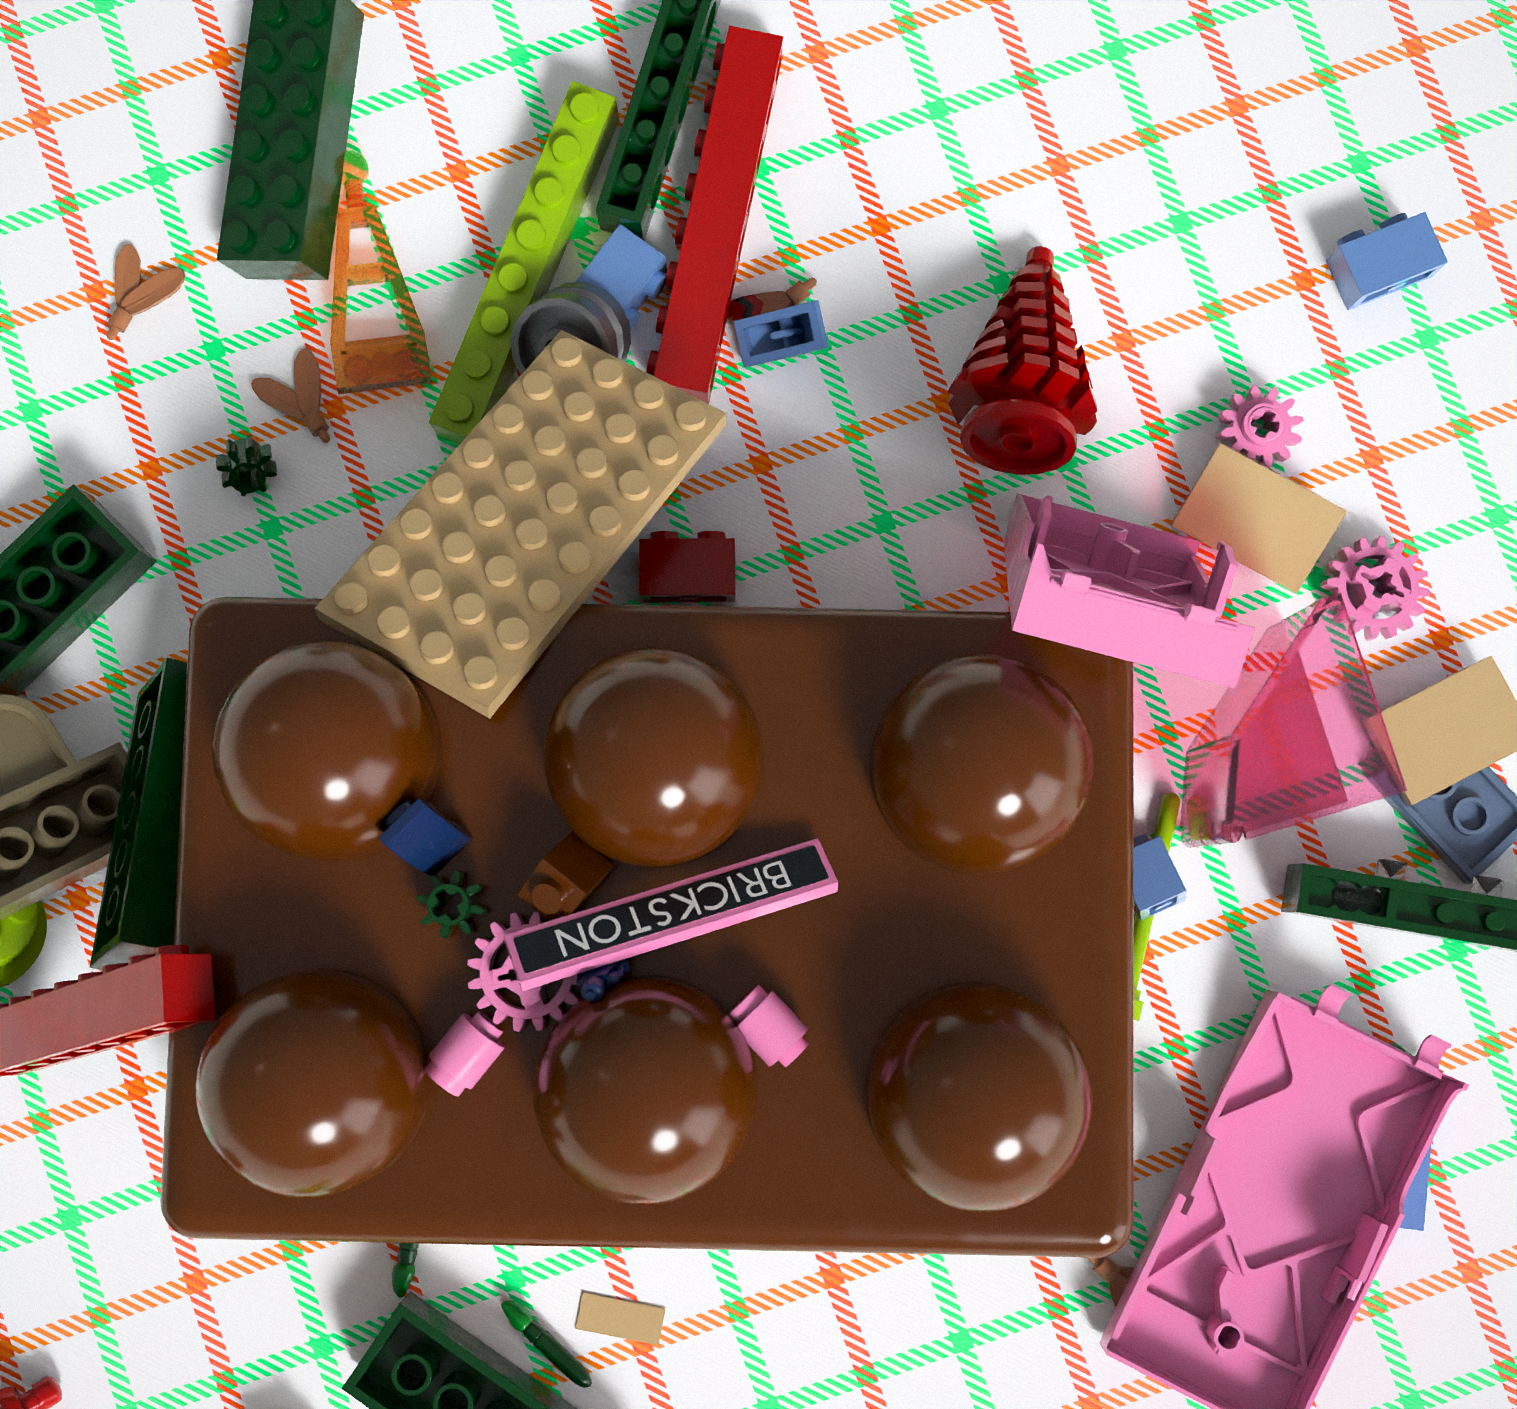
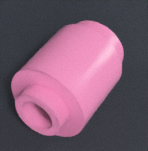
M759 984L729 1013V1016L737 1024L747 1044L769 1067L777 1061L784 1067H787L809 1045L802 1038L809 1028L773 990L767 993Z
M480 1011L474 1017L462 1013L430 1052L429 1057L431 1061L425 1067V1072L447 1092L459 1097L465 1088L472 1089L504 1050L505 1045L499 1039L504 1032L503 1029Z

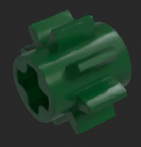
M247 435L246 438L236 441L227 439V455H216V470L222 472V486L224 488L232 486L243 497L247 493H253L258 490L262 492L267 491L266 477L277 476L276 462L270 460L272 458L271 445L265 444L261 446L252 439V435Z
M455 871L453 873L451 884H445L440 876L432 875L430 880L435 889L430 895H419L416 898L417 901L427 904L429 913L423 917L420 923L422 925L434 922L441 924L440 937L444 939L449 938L452 934L453 925H459L460 929L466 934L473 933V925L469 920L474 914L487 913L485 907L477 905L475 895L483 889L482 884H475L470 887L462 885L464 880L463 871ZM446 892L449 895H462L464 901L457 906L461 914L459 917L455 914L444 915L441 908L447 903L444 896Z

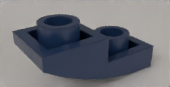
M420 798L413 804L411 801H406L397 807L385 821L388 829L378 837L391 851L430 876L436 875L472 840L459 824L446 819L432 803Z

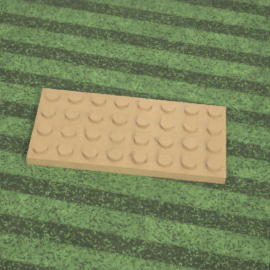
M561 330L314 608L318 619L490 719L560 633L572 615L585 602L725 428L726 413Z

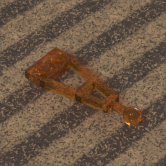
M346 150L343 158L341 185L344 186L347 209H338L330 336L338 395L432 383L425 332L376 205L366 206L363 183L369 176V164L361 153L354 150ZM369 228L381 262L350 265L352 229ZM389 282L408 334L346 342L349 286Z

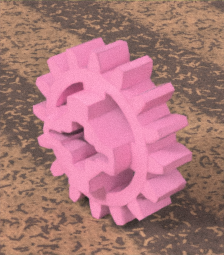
M1379 536L1373 540L1370 547L1369 542L1364 537L1354 542L1353 549L1346 546L1339 550L1337 555L1340 561L1333 560L1325 567L1334 577L1321 582V588L1332 592V597L1322 603L1324 607L1335 606L1338 610L1331 620L1334 624L1343 620L1349 622L1346 634L1352 636L1361 629H1364L1365 641L1376 639L1380 632L1386 640L1397 636V628L1405 631L1413 627L1414 623L1410 616L1417 617L1424 614L1426 609L1417 600L1430 595L1429 589L1419 586V580L1428 576L1427 570L1415 571L1412 565L1416 563L1419 556L1415 553L1405 558L1401 554L1404 547L1403 542L1399 541L1390 548H1387L1385 536ZM1364 559L1378 560L1371 568L1364 565L1359 567L1355 565L1358 561ZM1373 580L1378 583L1376 591L1381 594L1378 597L1373 595L1375 587L1369 583ZM1380 608L1386 612L1391 610L1396 612L1389 618H1372L1375 613H1378Z
M533 912L529 924L524 923L520 913L510 914L511 927L508 929L498 921L491 923V931L495 937L492 941L486 938H477L475 944L484 952L482 958L469 959L467 963L468 966L480 971V977L468 983L469 989L482 988L485 994L476 1006L479 1009H483L493 1005L497 1010L492 1022L497 1025L502 1023L508 1016L513 1017V1029L517 1032L524 1029L527 1019H532L537 1031L545 1029L546 1014L549 1013L558 1021L565 1014L561 1006L564 1002L574 1005L580 1000V997L572 991L573 986L577 985V974L563 978L558 993L547 1003L546 987L548 984L521 991L517 977L510 979L505 977L507 973L515 972L510 956H508L501 968L493 970L495 957L500 948L505 944L504 935L543 923V916L538 912ZM506 987L518 994L525 1008L508 1002L497 989Z

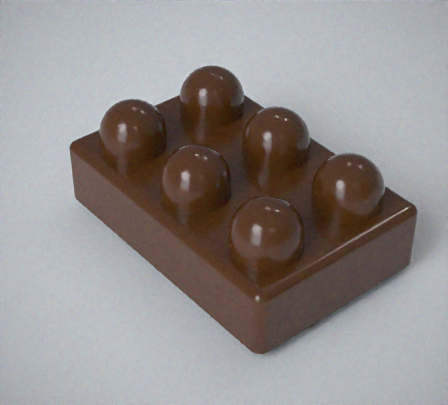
M219 597L208 601L197 610L192 618L189 629L173 945H188L190 954H212L215 1020L171 1032L168 1037L160 1207L166 1223L176 1233L192 1239L1081 1258L1106 1257L1116 1253L1126 1244L1131 1235L1134 1220V662L1012 631L1010 612L582 604L489 719L319 620L314 608L320 603L321 598ZM420 798L432 803L446 819L459 824L472 838L436 874L444 880L445 884H451L453 873L455 871H463L464 880L462 885L470 887L471 885L482 884L483 889L475 895L477 905L485 907L487 913L474 914L469 921L473 925L474 932L471 934L464 933L459 925H453L452 934L449 938L444 939L440 937L441 924L434 922L422 925L420 923L423 917L429 913L427 904L417 901L416 898L419 895H430L435 889L431 884V876L403 860L378 839L388 829L385 824L386 819L397 807L406 801H411L413 804ZM571 832H574L586 844L614 865L588 902L578 912L816 838L819 839L838 880L837 892L630 957L628 959L630 970L624 973L623 978L618 983L605 990L599 1001L589 1002L585 1000L581 994V987L574 985L572 991L580 997V1000L574 1005L564 1002L561 1006L565 1014L558 1021L549 1013L546 1014V1028L537 1031L532 1019H527L522 1031H514L513 1017L508 1016L502 1023L498 1024L504 1031L499 1037L505 1045L504 1050L472 1089L465 1088L459 1097L447 1092L425 1072V1067L431 1061L429 1057L430 1052L462 1013L474 1017L480 1011L493 1020L497 1010L493 1005L483 1009H479L476 1006L479 1000L485 996L483 989H469L468 987L470 981L480 977L478 969H473L467 965L468 960L482 958L484 953L478 948L475 941L477 938L493 940L495 936L491 931L490 924L494 921L500 922L506 929L510 928V914L520 913L524 923L529 924L533 912L537 911L517 894L541 860ZM446 892L444 896L447 903L441 908L444 915L455 914L459 917L461 914L457 906L464 901L462 895H449ZM543 917V923L547 922L548 920ZM506 944L498 951L494 960L493 970L501 968L508 958L509 953ZM515 972L507 973L505 977L507 979L514 978L516 974ZM563 979L548 984L546 987L547 1003L556 996ZM758 984L767 993L773 990L809 1028L802 1037L809 1045L787 1067H784L779 1061L769 1067L747 1044L737 1024L729 1016L733 1008ZM506 987L497 989L508 1002L525 1008L518 994Z

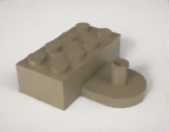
M0 694V920L107 867L127 752L122 744L118 742L76 761L52 721L42 709L21 697Z

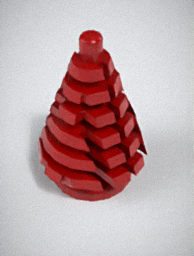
M1044 246L1033 247L1027 252L1025 266L1016 271L1008 290L1004 292L999 300L996 310L992 313L984 331L978 337L973 351L967 356L961 371L957 374L947 392L950 393L948 405L957 424L959 425L965 418L960 433V441L964 452L976 463L994 471L1015 475L1042 474L1059 469L1071 461L1077 449L1076 434L1086 435L1097 423L1095 414L1098 411L1097 403L1092 391L1093 387L1085 361V352L1082 345L1077 350H1074L1078 340L1075 329L1071 328L1073 319L1070 312L1069 298L1064 295L1060 274L1053 269L1054 254L1051 249ZM974 405L979 406L968 414V412L972 409Z

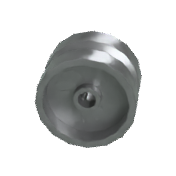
M568 282L549 291L540 299L530 304L515 321L510 340L513 361L520 375H522L561 330L624 362L627 359L631 345L629 320L620 303L605 289L587 282Z

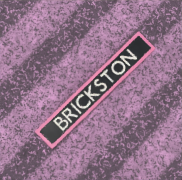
M816 838L505 934V944L521 991H525L835 893L838 890V880L819 839Z

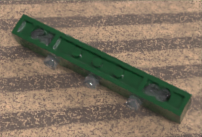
M1378 859L1375 876L1305 863L1287 865L1281 912L1517 953V900L1502 898L1504 880L1474 875L1471 892L1405 881L1408 863L1394 860Z

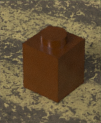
M571 832L541 860L517 895L548 921L577 913L588 902L614 865L586 844L574 832Z

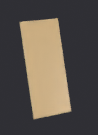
M582 1292L575 1329L659 1345L666 1308Z

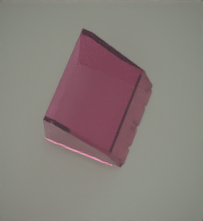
M1341 592L1321 598L1266 629L1244 662L1236 688H1227L1186 750L1180 829H1182L1181 842L1186 848L1235 843L1240 840L1242 833L1245 840L1407 791Z

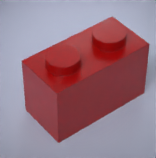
M656 531L650 533V539H639V596L642 603L736 602L735 538H726V533L722 531H701L697 533V538H678L677 532Z

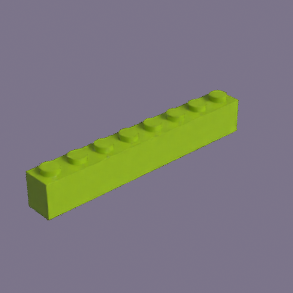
M571 82L430 417L429 424L439 437L460 444L506 393L516 370L510 341L515 321L530 304L540 299L549 291L619 123L616 97L580 83Z

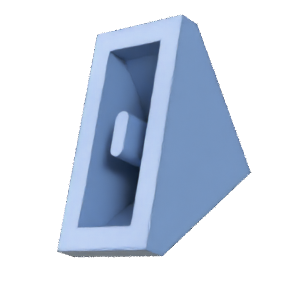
M819 300L733 321L744 368L829 348Z

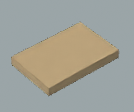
M1220 441L1173 519L1171 526L1196 540H1200L1217 551L1218 541H1224L1226 545L1232 546L1237 562L1297 594L1348 511Z
M1492 655L1361 721L1406 806H1412L1517 752V700Z

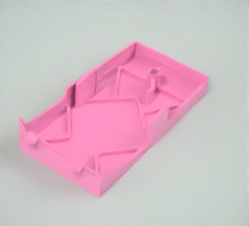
M1017 493L1004 537L1012 631L1235 689L1255 627L1221 618L1238 567L1232 546L1226 545L1224 541H1218V553L1209 578L1196 555L1200 540L1053 503L1052 496L1047 495L1043 499H1038Z
M1331 984L1323 990L1315 1007L1293 996L1290 998L1280 992L1265 991L1099 1342L1107 1356L1210 1409L1311 1408L1405 1217L1404 1201L1409 1187L1451 1103L1459 1093L1467 1091L1469 1084L1443 1074V1070L1439 1069L1441 1058L1446 1050L1451 1048V1043L1430 1034L1423 1040L1414 1057L1339 1020L1340 1009L1344 1002L1350 998L1351 994Z

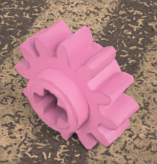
M1253 385L1247 390L1246 400L1237 393L1229 399V404L1234 411L1223 410L1218 414L1217 418L1219 421L1228 424V427L1218 433L1216 439L1221 441L1230 440L1232 444L1230 447L1254 460L1258 459V462L1271 468L1273 456L1282 463L1291 457L1290 451L1285 445L1296 446L1302 441L1301 436L1291 432V429L1302 423L1304 418L1297 415L1289 416L1287 411L1293 407L1295 400L1290 398L1281 404L1277 402L1276 399L1279 394L1277 387H1273L1264 397H1261L1259 387ZM1258 419L1264 422L1262 429L1268 430V433L1262 437L1255 434L1258 427L1251 426Z

